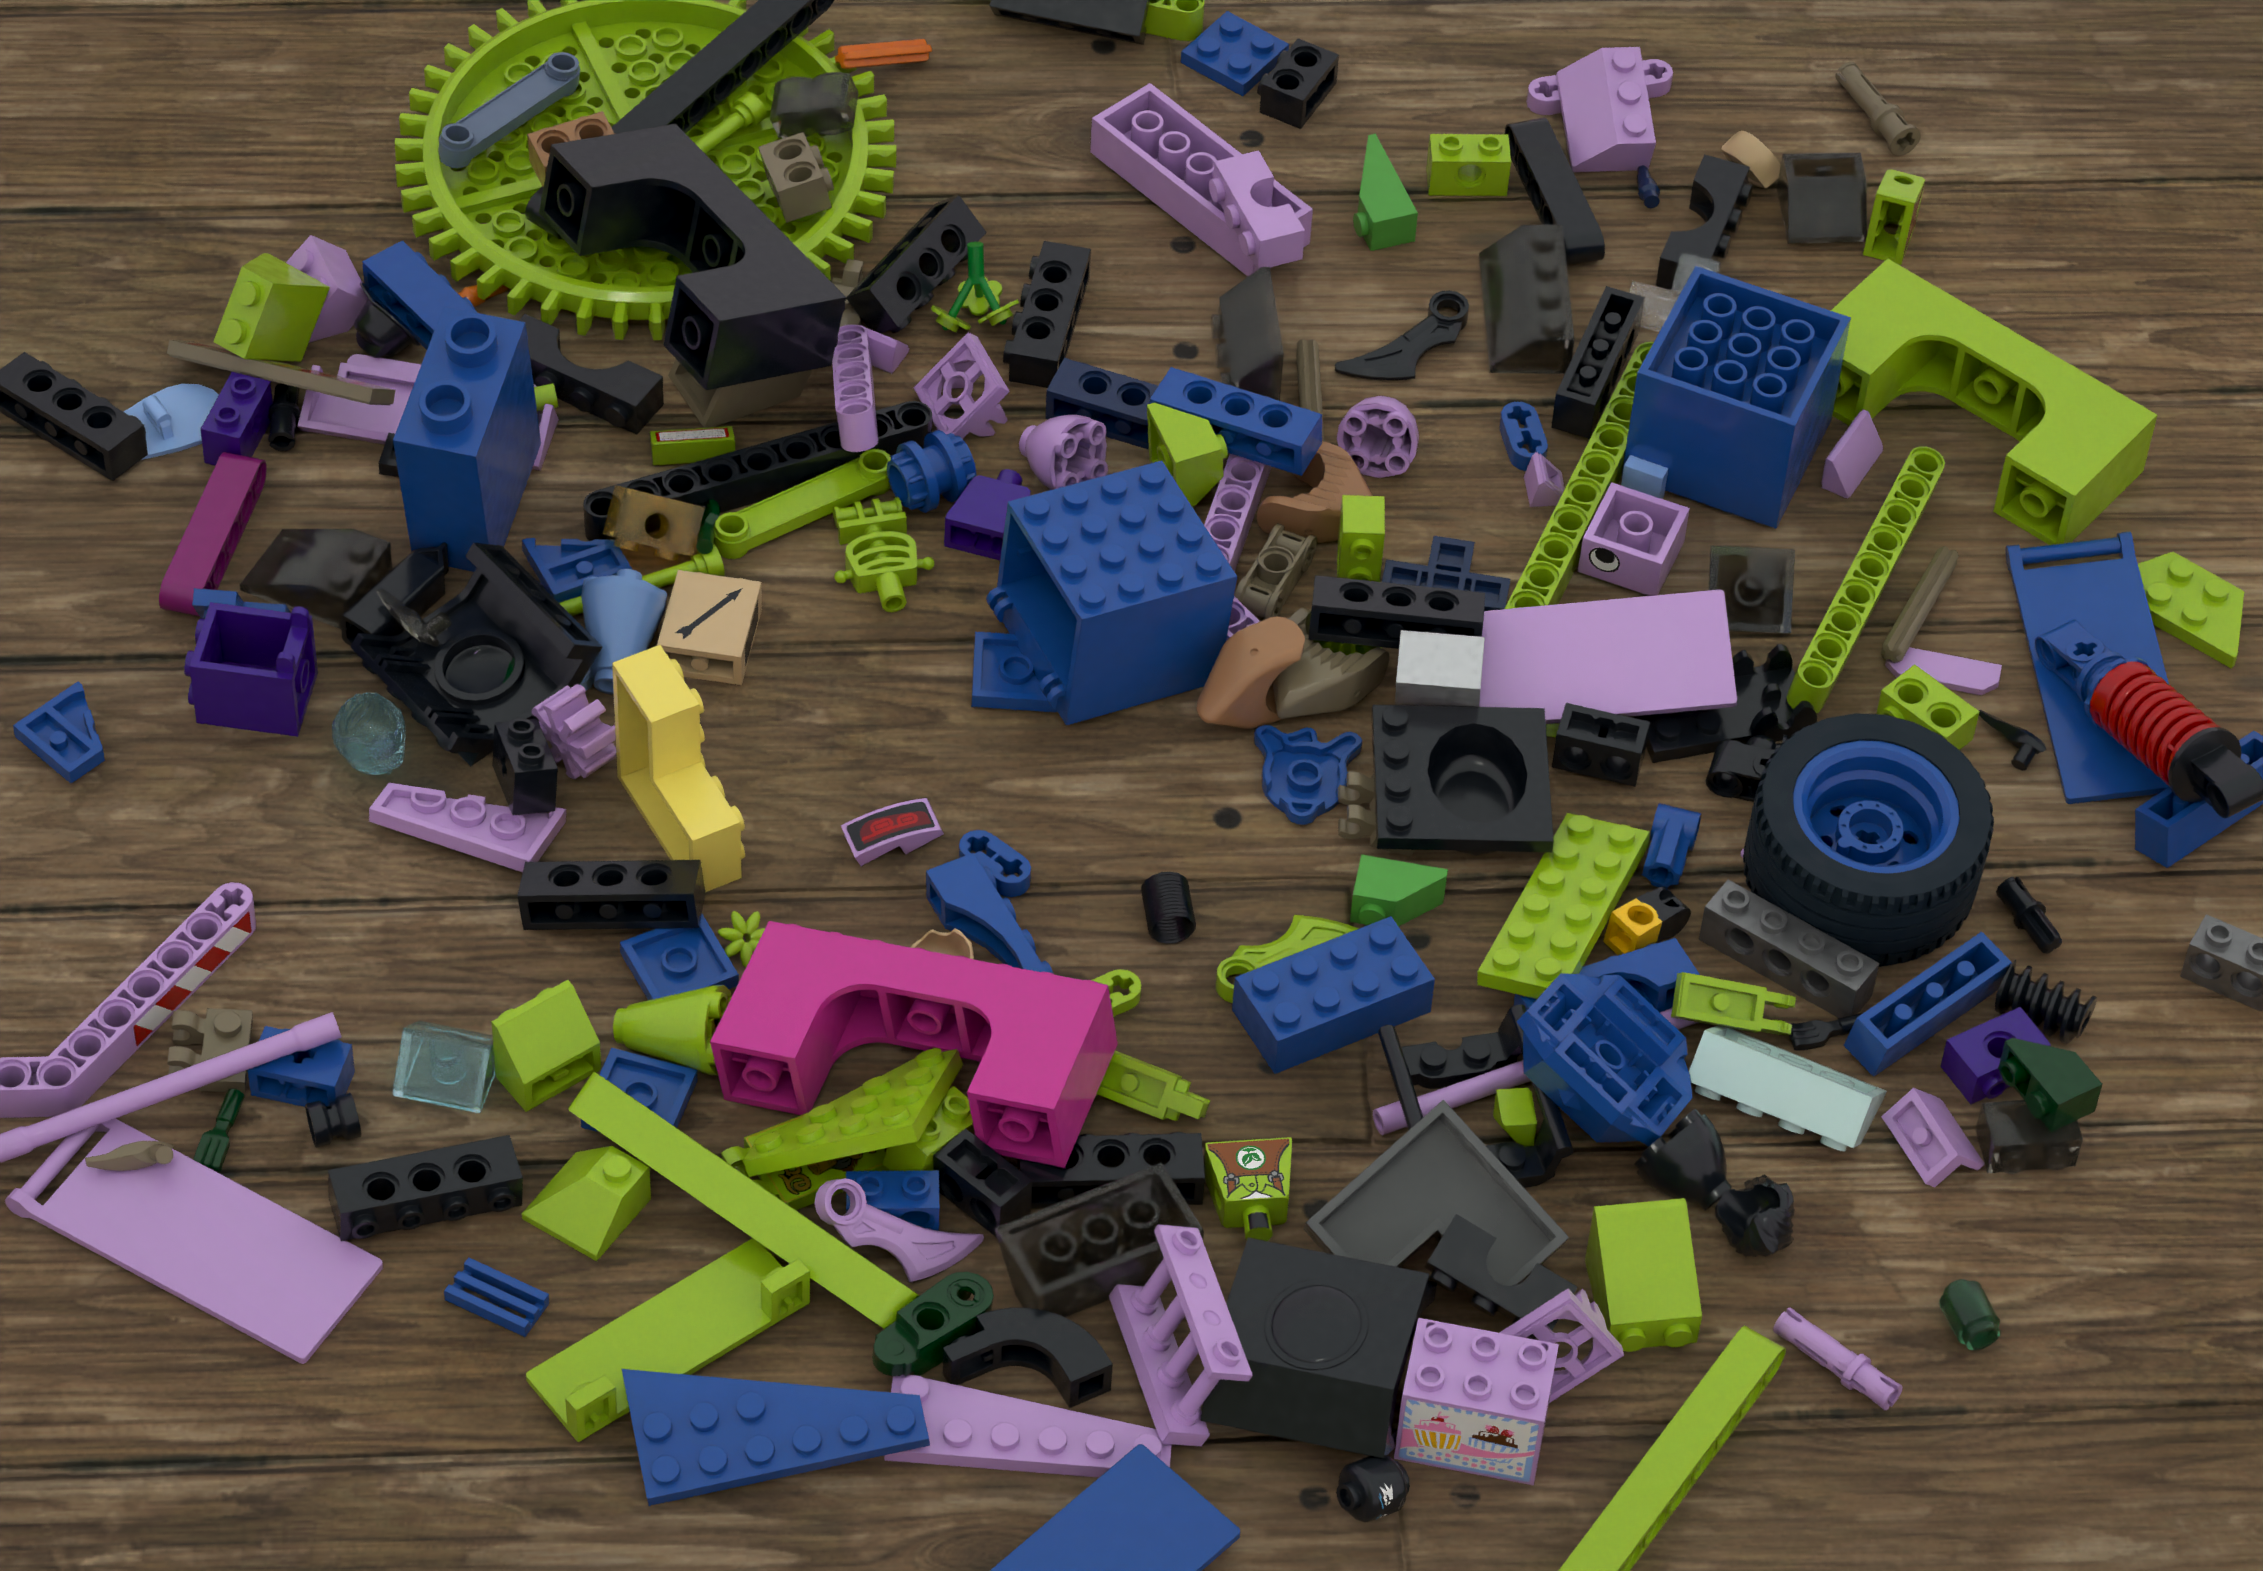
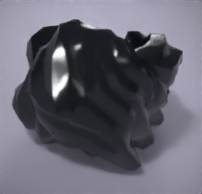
M1764 1174L1754 1178L1752 1181L1747 1180L1744 1182V1189H1730L1723 1192L1715 1207V1216L1719 1223L1722 1224V1231L1727 1236L1729 1244L1736 1248L1737 1253L1743 1254L1745 1257H1756L1758 1255L1766 1257L1786 1248L1793 1242L1794 1238L1791 1235L1794 1225L1791 1219L1795 1212L1793 1207L1794 1199L1787 1183L1778 1184Z

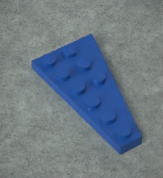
M622 1369L649 1506L930 1446L920 1395Z

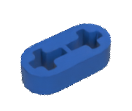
M1525 402L1508 403L1501 411L1500 433L1512 465L1519 470L1526 471L1533 454L1538 452L1546 458L1548 449L1547 439L1538 413L1533 406ZM1517 420H1519L1521 425H1525L1524 428L1519 427ZM1527 444L1530 453H1528L1526 448H1522L1523 445Z
M973 830L963 835L959 843V858L971 854V850L976 852L975 855L982 867L988 866L991 869L999 894L1006 897H1016L1024 894L1029 889L1031 866L1023 855L987 831Z

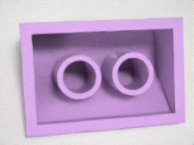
M1640 47L1600 48L1558 71L1556 80L1572 171H1637L1638 167L1642 165L1649 169L1656 140Z

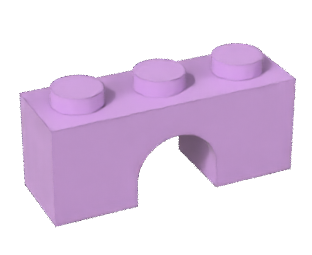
M1259 150L1214 161L1213 179L1209 180V191L1215 203L1219 202L1224 210L1225 221L1229 229L1236 231L1243 254L1250 256L1257 270H1262L1303 259L1305 229L1290 204L1268 207L1272 206L1274 176Z

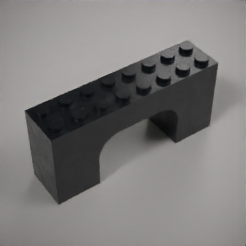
M676 124L551 144L539 214L579 256L629 247H649L665 251L677 257L693 272L676 277L663 345L705 390L832 365L835 347L838 343L842 314L845 310L846 296Z

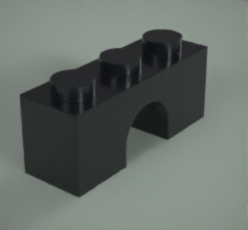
M1457 1214L1425 1266L1426 1269L1432 1272L1429 1278L1433 1282H1437V1285L1450 1292H1454L1456 1287L1473 1296L1470 1303L1474 1307L1493 1317L1498 1311L1513 1320L1512 1324L1569 1288L1574 1294L1578 1288L1539 1263L1535 1265L1528 1278L1518 1285L1506 1286L1498 1283L1491 1277L1486 1265L1488 1252L1497 1238ZM1559 1319L1551 1321L1547 1326L1553 1330ZM1533 1334L1527 1337L1529 1339H1536Z

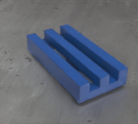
M469 1257L464 1263V1270L462 1272L458 1271L454 1276V1284H449L444 1290L446 1301L523 1337L527 1336L549 1305L548 1293ZM467 1288L489 1298V1302L465 1292L464 1289ZM505 1306H506V1307H508V1308H510V1309H512V1310H515V1311H517V1312H519V1313L525 1315L526 1318H525V1319H524V1318H521V1317H519V1316H517V1315H515V1314H513V1313H511V1312H508V1311H506V1310H504V1309H502V1308H505Z

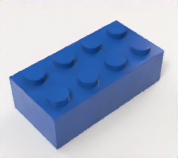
M1390 916L1235 977L1232 1011L1273 1073L1276 1074L1377 1034L1378 1030L1385 1025L1397 1026L1430 1013L1435 978Z

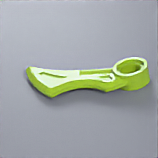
M1294 915L1290 928L1279 939L1263 945H1240L1231 957L1223 960L1217 968L1215 989L1222 999L1233 1003L1234 985L1226 979L1230 975H1242L1359 928L1329 919Z

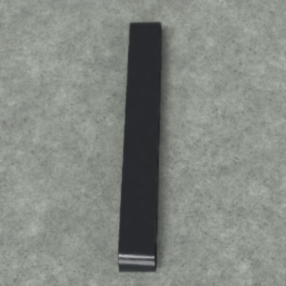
M909 401L876 410L878 443L871 449L883 450L891 457L896 454L898 445L910 440L924 448V438L932 432L931 409L922 402ZM834 422L589 493L583 503L585 535L589 541L602 539L615 540L618 543L698 520L704 514L703 512L707 508L709 500L717 501L720 513L757 503L855 460L865 451L850 452L844 450L840 442L838 422Z

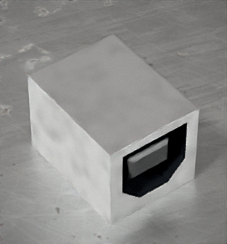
M1401 630L1395 705L1479 707L1485 637Z

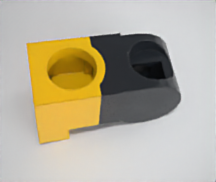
M1659 887L1612 911L1603 942L1617 955H1622L1644 948L1649 944L1658 943L1664 938H1672L1687 924L1691 916V910L1666 887Z

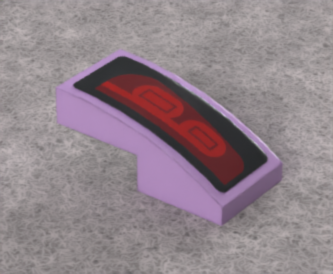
M927 798L886 806L841 825L852 853L860 866L898 846L901 847L906 855L944 834Z

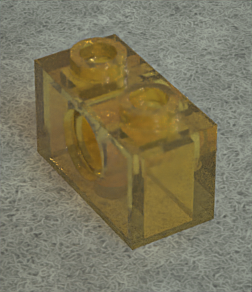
M615 485L603 534L615 537L613 546L638 552L640 544L655 547L654 556L678 561L680 554L693 557L705 507ZM656 513L661 520V527L655 535L649 536L645 531V522L650 515Z

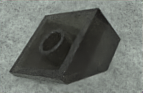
M1710 545L1708 590L1720 589L1724 591L1729 631L1791 633L1795 549L1772 546Z

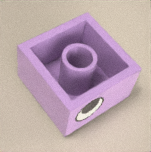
M1611 482L1583 537L1578 572L1648 596L1658 595L1684 543L1690 508Z

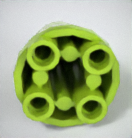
M713 985L630 1004L627 1008H619L615 1013L613 1021L614 1039L618 1044H625L628 1049L680 1066L696 1069L698 1072L707 1075H718L710 1041L731 1000V991L725 985Z

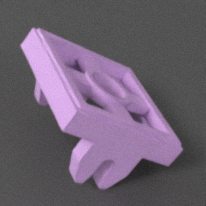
M969 332L914 387L921 402L928 405L931 409L932 421L936 428L945 434L953 433L962 439L969 432L979 437L993 436L996 432L988 421L993 420L1002 424L1008 421L1004 410L998 403L1010 391L978 337ZM984 374V391L982 396L975 402L971 396L973 383ZM952 388H964L960 396L952 398ZM952 404H960L965 413L960 418L952 419L946 417L944 412Z
M1569 1288L1500 1332L1524 1338L1533 1334L1540 1341L1550 1343L1565 1342L1572 1346L1569 1354L1556 1359L1555 1368L1565 1367L1566 1369L1554 1371L1549 1403L1624 1356L1622 1345L1607 1330L1605 1319L1595 1301L1590 1304L1588 1296L1583 1289L1575 1294ZM1556 1319H1568L1582 1324L1569 1334L1563 1332L1554 1333L1547 1326L1548 1323ZM1593 1338V1346L1589 1354L1580 1361L1577 1358L1578 1346Z

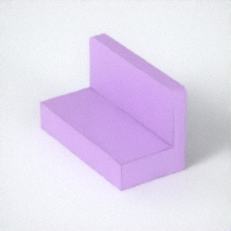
M1912 1088L1881 1116L1927 1185L1936 1187L1961 1164L1977 1171L1985 1165L1944 1102L1936 1096Z

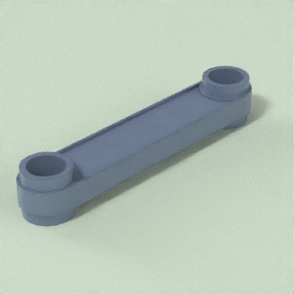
M554 53L548 58L547 62L456 123L446 125L439 137L438 152L441 162L451 168H463L469 165L472 158L562 97L572 95L579 85L580 66L578 59L570 53Z

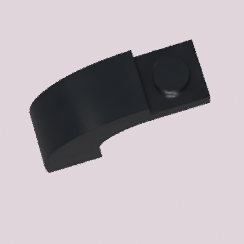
M1004 1308L977 1315L976 1334L958 1337L948 1346L943 1347V1376L950 1384L959 1385L998 1368L1021 1366L1036 1370L1049 1378L1069 1408L1111 1391L1113 1364L1097 1340L1075 1322L1049 1311L1034 1308Z

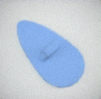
M178 384L160 390L125 410L126 414L137 417L144 424L148 455L143 459L179 452L202 444L200 428L219 394L213 389L199 384Z

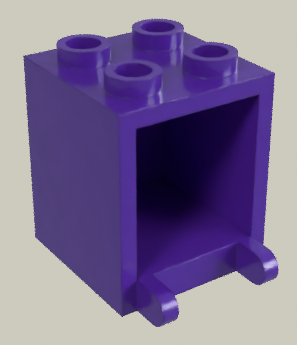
M210 602L205 619L200 618L197 622L195 631L196 647L194 651H188L184 667L185 676L191 677L188 702L190 705H194L196 723L298 737L318 674L312 616L309 615L307 609L300 606L294 607L292 612L288 613Z

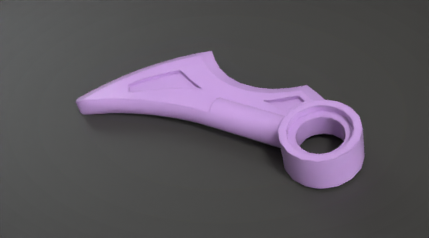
M844 1178L827 1181L820 1186L816 1193L815 1208L820 1219L829 1225H833L850 1248L872 1245L887 1250L902 1265L909 1282L930 1277L953 1266L977 1248L984 1239L983 1234L951 1233L924 1228L866 1204L864 1190L854 1180ZM838 1189L844 1190L850 1198V1208L843 1216L835 1213L831 1205L832 1195Z

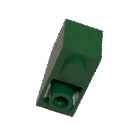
M2016 1038L2005 1041L1998 1067L2005 1083L2010 1087H2014L2025 1100L2030 1113L2035 1118L2040 1119L2050 1132L2095 1112L2102 1083L2076 1052Z

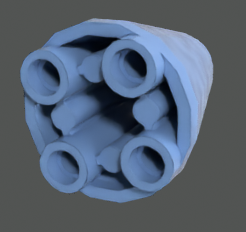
M620 569L617 571V575L587 577L583 581L581 597L585 630L602 646L601 651L590 667L591 677L594 679V687L608 694H614L612 663L647 650L666 610L667 592L642 580V574L632 569Z

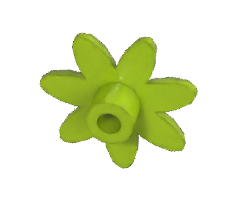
M733 911L731 913V921L734 928H721L718 930V934L722 938L732 941L724 950L727 956L732 957L740 952L742 965L746 968L765 928L757 929L760 923V913L758 911L753 912L746 923L738 912Z

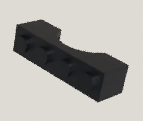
M1704 154L1693 180L1689 209L1700 215L1706 223L1689 231H1671L1660 256L1656 280L1657 287L1681 293L1695 266L1719 273L1721 262H1718V258L1725 259L1728 254L1732 238L1729 232L1736 233L1741 221L1742 210H1740V206L1747 207L1751 198L1753 184L1747 183L1749 166Z
M524 314L519 320L526 322L533 384L542 386L553 383L557 399L636 435L664 405L662 375L629 360L606 369L580 367L571 363L561 354L560 332L558 328L527 314Z

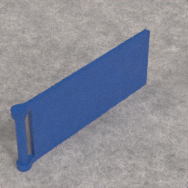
M2121 532L2117 533V537L2028 548H2020L2019 544L2006 546V563L2012 577L2066 803L2075 804L2159 794L2168 788L2169 785L2156 776L2151 769H2148L2132 753L2128 752L2105 730L2099 729L2092 724V719L2086 715L2084 702L2079 698L2077 692L2072 690L2064 680L2053 671H2049L2042 664L2035 649L2036 637L2075 619L2109 650L2119 653L2125 659L2132 657L2143 659L2157 676L2162 677L2169 684L2135 555L2132 533ZM2119 554L2121 558L2024 570L2023 567L2025 564Z
M1138 1444L990 1571H1202L1240 1538V1529L1143 1444Z

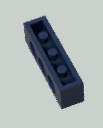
M1064 358L1046 392L1045 419L1063 415L1086 416L1104 423L1106 426L1105 437L1149 450L1147 405L1150 404V398L1158 385Z

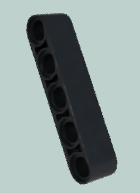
M1547 118L1507 124L1505 134L1509 136L1511 160L1561 265L1565 267L1602 260L1605 255L1603 234Z

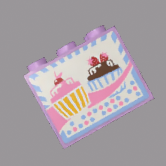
M1418 1318L1402 1394L1394 1459L1534 1485L1559 1344Z

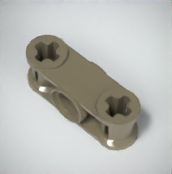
M1275 524L1266 544L1247 575L1239 582L1234 596L1255 616L1264 618V620L1270 617H1279L1283 605L1291 595L1303 572L1307 571L1313 560L1317 547V537L1309 535L1306 538L1286 531L1282 524Z

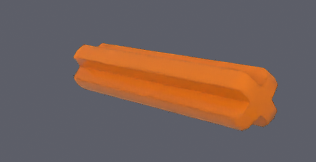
M925 39L844 45L838 48V55L835 56V61L840 63L842 69L926 62L929 59V53L932 52V47L930 44L927 45Z

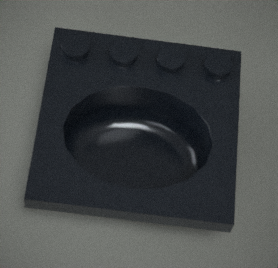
M1372 705L1371 721L1377 849L1452 850L1475 856L1497 851L1552 853L1554 839L1545 708Z

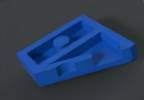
M535 538L522 540V551L544 589L558 603L581 596L583 581L587 577L617 575V571L620 569H632L615 540L594 539L585 542L579 539H561V546L536 545Z
M76 682L13 725L15 737L69 783H73L105 761L103 747L99 735L96 733L91 710L88 708L84 689L80 682Z

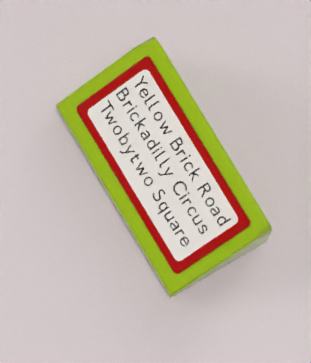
M732 426L650 431L653 465L694 463L735 451V436Z

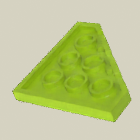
M933 1048L923 1051L914 1059L882 1076L869 1079L857 1089L828 1104L812 1109L807 1115L774 1132L758 1137L743 1159L748 1177L919 1141L963 1066L958 1049L942 1052L940 1048Z

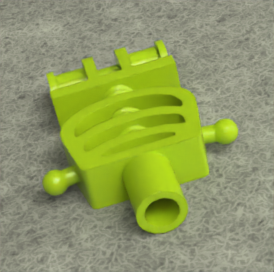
M895 497L894 500L880 502L879 498L872 499L871 508L864 509L860 501L853 502L852 507H833L834 523L836 528H838L839 545L848 544L845 550L846 571H837L834 575L835 581L842 584L850 579L857 593L878 591L882 608L887 612H897L903 609L907 603L903 587L916 585L917 568L931 570L935 562L931 557L917 559L916 542L910 535H907V516L902 511L900 498Z

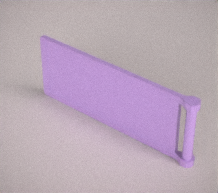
M1723 590L1484 611L1482 637H1485L1479 707L1545 708L1546 724L1560 723L1566 703L1627 717L1729 708L1737 705L1726 602Z
M116 1118L66 1136L22 1188H15L5 1199L6 1206L14 1214L22 1218H31L301 1364L306 1363L383 1269V1262L380 1258L346 1240L341 1241L340 1237L174 1149H172L173 1159L168 1164L156 1163L137 1170L114 1171L86 1166L84 1158L44 1205L36 1201L38 1196L95 1131L106 1132V1134L86 1157L106 1154L122 1145L133 1142L157 1141Z

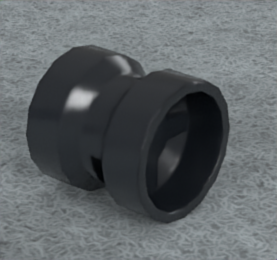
M351 1093L337 1096L334 1102L329 1103V1106H326L321 1101L305 1104L308 1125L316 1148L330 1145L333 1136L337 1138L343 1137L346 1140L361 1137L359 1117Z

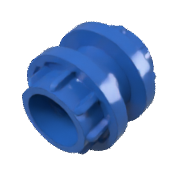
M936 430L925 436L924 448H921L912 440L898 445L896 454L892 455L891 460L887 463V475L892 491L896 497L900 498L902 506L908 507L911 510L917 508L921 512L926 513L938 507L940 494L948 501L955 502L973 477L976 476V467L969 447L960 436H955L953 433L945 434L941 430Z

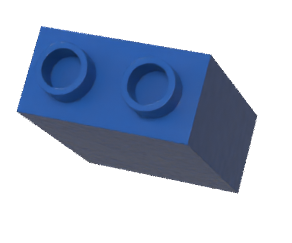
M443 306L393 438L411 552L419 548L439 547L445 542L448 548V567L474 572L476 567L466 557L473 542L504 547L541 446L526 322Z

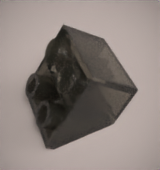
M1861 152L1782 154L1777 193L1787 243L1866 242L1867 183Z

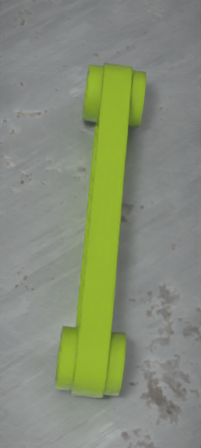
M880 449L866 450L859 458L737 512L724 513L715 521L713 528L715 531L714 544L722 557L738 559L743 557L750 549L833 513V507L844 508L853 504V502L860 501L871 495L878 496L884 494L891 487L887 475V463L891 460V457L887 452Z

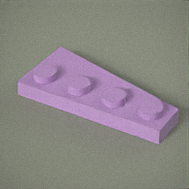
M388 783L369 808V822L523 872L525 862H538L566 823V809L555 807V811L549 813L512 815L509 807L485 804L486 797L468 794V797L452 799L446 798L445 791Z

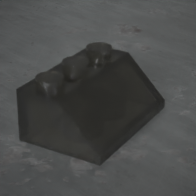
M1261 267L1219 297L1218 314L1211 315V334L1213 339L1219 338L1220 342L1215 345V359L1217 368H1224V372L1220 373L1221 383L1280 401L1284 353L1270 267Z

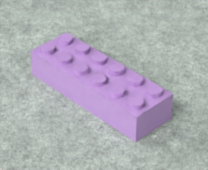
M1151 83L1092 118L1090 153L1251 280L1270 269L1257 270L1250 256L1243 254L1236 231L1229 229L1225 221L1224 210L1219 202L1215 203L1210 195L1209 180L1213 179L1214 161L1242 155L1239 151ZM1274 179L1272 206L1268 207H1277L1285 204L1291 205L1305 229V247L1310 244L1313 209Z

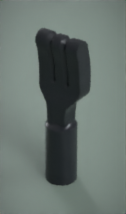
M1861 1014L1838 1018L1829 1022L1813 1020L1803 1023H1791L1792 1031L1789 1038L1794 1050H1810L1823 1047L1830 1037L1849 1034L1856 1018Z

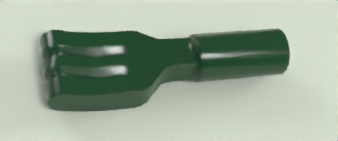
M709 500L707 508H705L704 514L699 520L701 527L698 530L696 548L701 554H708L713 550L715 535L713 527L720 515V508L715 500Z
M229 1089L216 1118L217 1123L214 1129L203 1133L193 1160L208 1168H212L214 1171H221L230 1147L228 1132L234 1125L245 1098L244 1093L237 1089Z

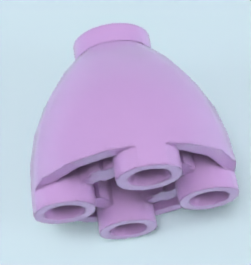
M1386 396L1365 398L1351 407L1340 422L1337 434L1338 446L1349 453L1363 475L1377 478L1395 476L1406 472L1416 456L1419 441V431L1415 417L1406 405L1395 398Z
M1063 415L1050 418L1038 426H1029L1021 435L1019 441L1021 454L1027 457L1030 468L1036 477L1050 490L1107 475L1108 465L1105 462L1107 448L1105 438L1106 426L1102 422L1081 415Z

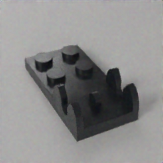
M1777 644L1768 653L1766 662L1758 667H1754V661L1746 650L1738 652L1732 658L1737 694V705L1735 707L1634 716L1635 719L1650 722L1646 748L1652 763L1714 753L1717 745L1722 741L1735 740L1746 744L1750 738L1761 734L1769 736L1775 742L1783 741V735H1787V739H1790L1791 735L1816 723L1817 714L1810 702L1801 701L1794 709L1788 704L1786 697L1795 676L1792 668L1793 660L1788 648L1785 645Z

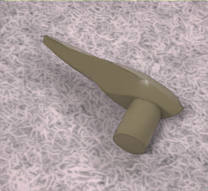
M138 1141L122 1145L106 1154L85 1157V1162L88 1167L103 1170H137L156 1163L168 1164L171 1162L174 1145L161 1141Z

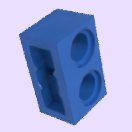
M939 1170L846 1171V1179L854 1180L864 1190L866 1204L909 1223L939 1231ZM846 1193V1213H847L848 1209L850 1208V1198H849L848 1194Z

